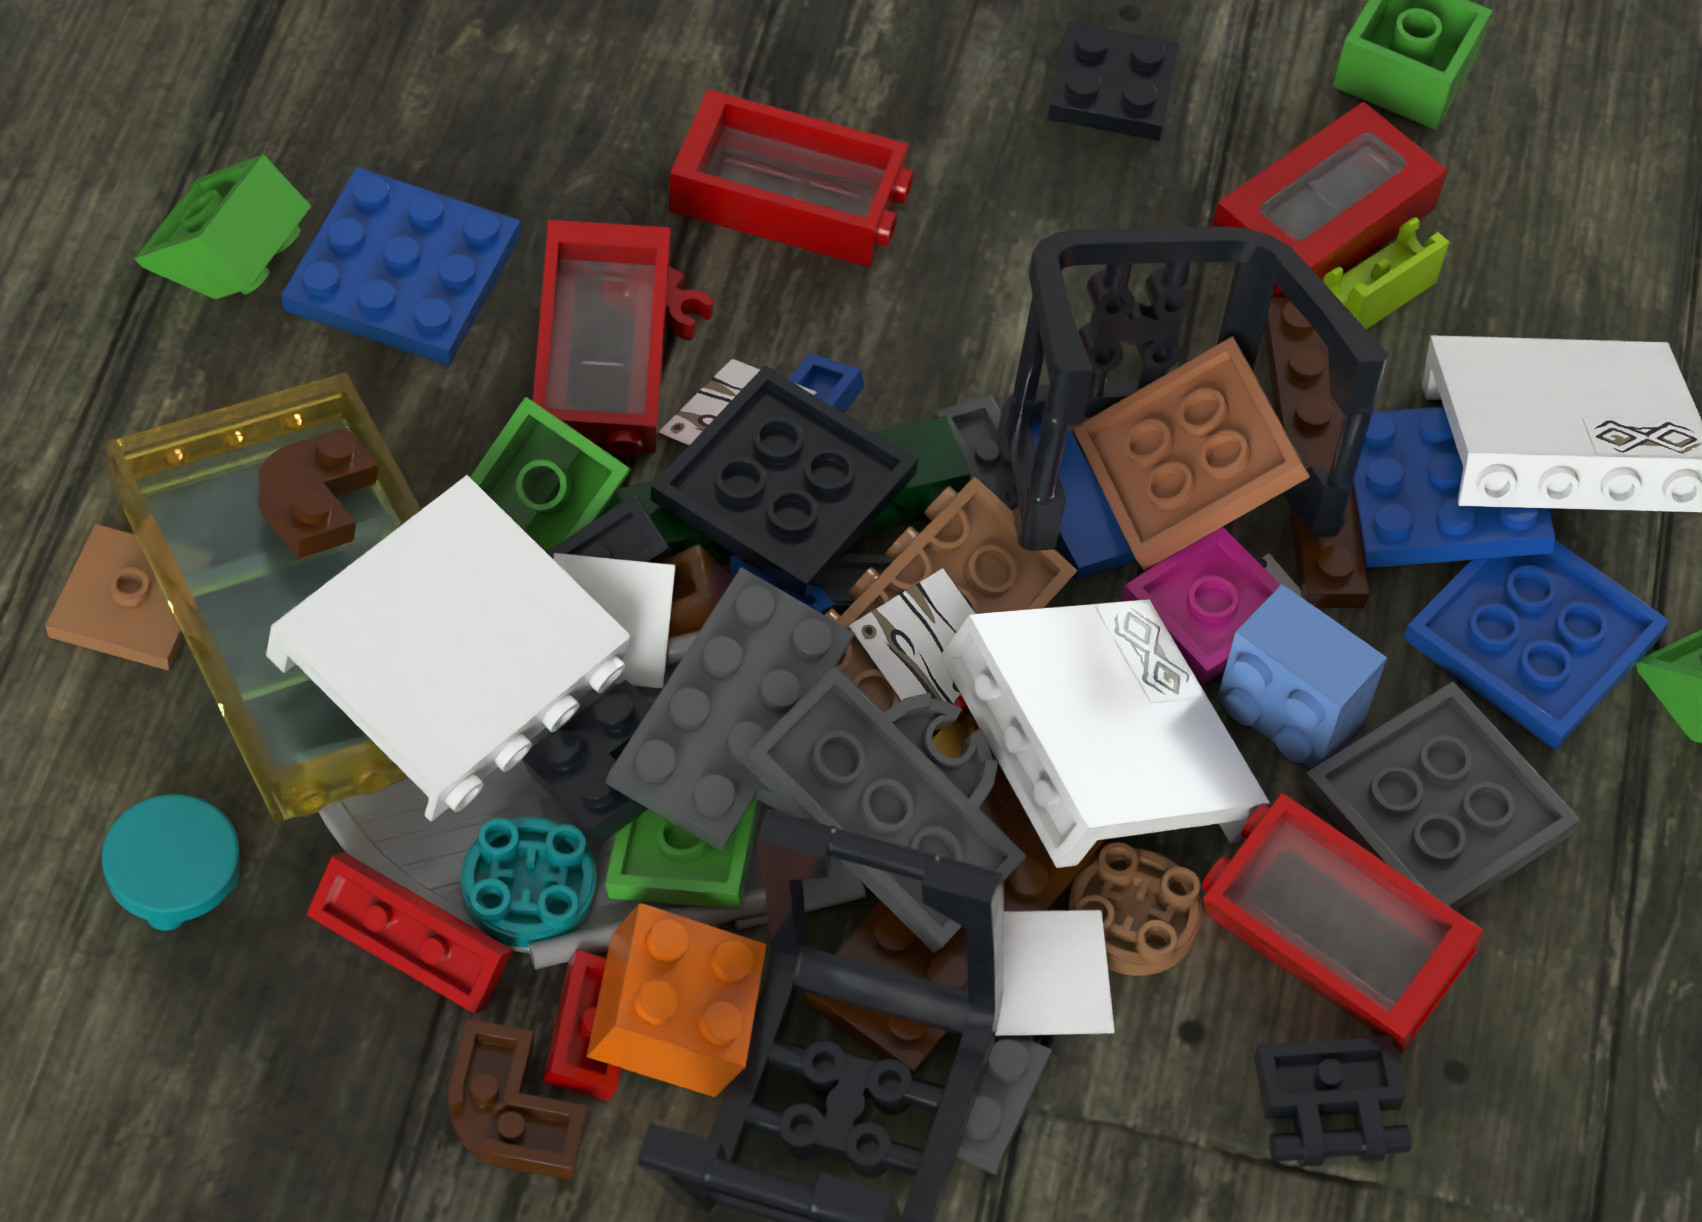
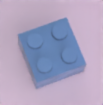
M1281 584L1235 632L1216 702L1221 704L1235 721L1245 726H1251L1275 743L1279 751L1289 760L1302 763L1309 769H1312L1340 752L1364 726L1387 657Z

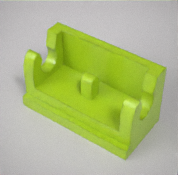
M1416 217L1400 227L1396 241L1347 273L1343 274V269L1337 267L1324 276L1323 283L1365 329H1368L1437 283L1450 242L1437 232L1427 240L1423 247L1416 237V230L1419 229V219Z

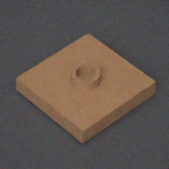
M95 524L45 624L48 638L170 671L217 571L216 558L205 553Z

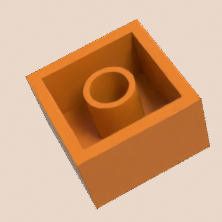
M639 902L611 935L587 1057L716 1097L746 1067L767 944Z

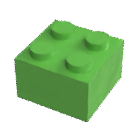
M1369 0L1344 41L1333 87L1437 130L1479 57L1493 10L1469 0Z

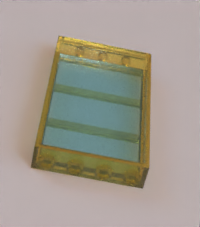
M344 372L107 441L111 486L274 823L296 816L313 815L325 806L358 795H372L382 791L388 785L409 779L297 664L286 673H283L266 656L272 624L421 511L417 500L348 374ZM346 427L379 465L376 484L336 497L356 521L354 541L297 559L264 519L258 508V479L261 466L272 453L284 446Z

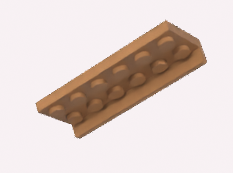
M974 476L959 493L948 486L923 513L931 522L920 534L910 526L885 553L893 562L882 574L873 567H870L846 593L854 603L842 616L833 608L825 616L851 630L850 624L942 568L975 614L1043 609L1078 570L1056 550L1031 551L1022 548L1017 540L1013 511ZM854 635L837 668L884 713L901 700Z

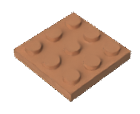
M1233 336L1084 421L1082 425L1072 428L1134 557L1144 571L1310 477Z

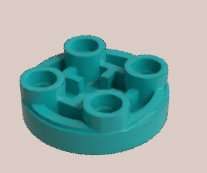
M168 794L139 802L125 811L114 822L104 840L102 866L105 880L112 896L128 912L147 920L150 926L158 930H173L184 921L197 918L209 912L226 898L230 891L239 884L241 879L239 843L231 821L216 806L194 796Z
M531 816L517 817L509 820L494 818L480 828L478 838L469 848L462 864L461 890L463 903L468 915L474 924L486 935L510 946L529 948V943L573 933L585 921L595 901L597 875L594 858L586 845L584 834L574 825Z

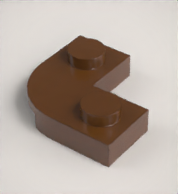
M346 427L284 446L272 453L261 466L258 479V508L264 519L297 559L352 542L355 536L356 521L336 497L375 485L379 465Z
M466 1018L448 1090L450 1119L457 1137L473 1155L494 1166L573 1181L588 1118V1105L522 1093L534 1047V1031Z

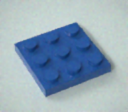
M356 167L282 292L283 311L450 366L521 236V220Z
M1444 407L1372 413L1353 486L1365 568L1550 554L1554 551L1555 542L1549 508L1459 506L1457 500L1463 465Z
M1555 540L1554 551L1550 554L1472 559L1407 625L1403 639L1547 745L1557 750L1664 635L1670 620Z

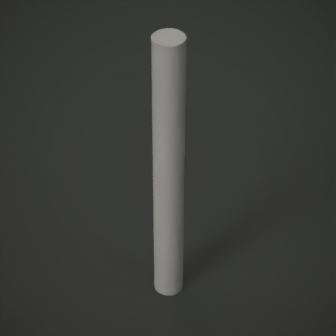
M760 886L745 890L742 909L683 905L664 911L715 926L767 913L765 887ZM624 920L529 943V952L534 969L537 970L568 962L576 949L594 955L608 952L611 935Z

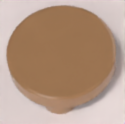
M1111 843L1105 846L1099 856L1091 860L1074 880L1067 911L1102 910L1108 970L1132 976L1152 975L1175 966L1192 949L1202 920V903L1199 895L1201 886L1199 878L1193 871L1180 867L1177 863L1159 853L1132 848L1126 843Z

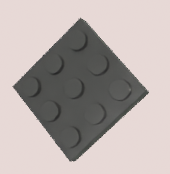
M1453 681L1306 772L1302 783L1303 788L1348 838L1455 911L1573 835L1581 821Z

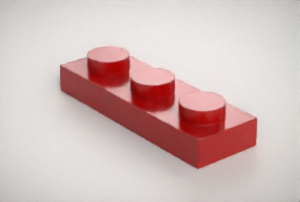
M345 852L331 857L306 914L474 1014L487 1008L513 951Z

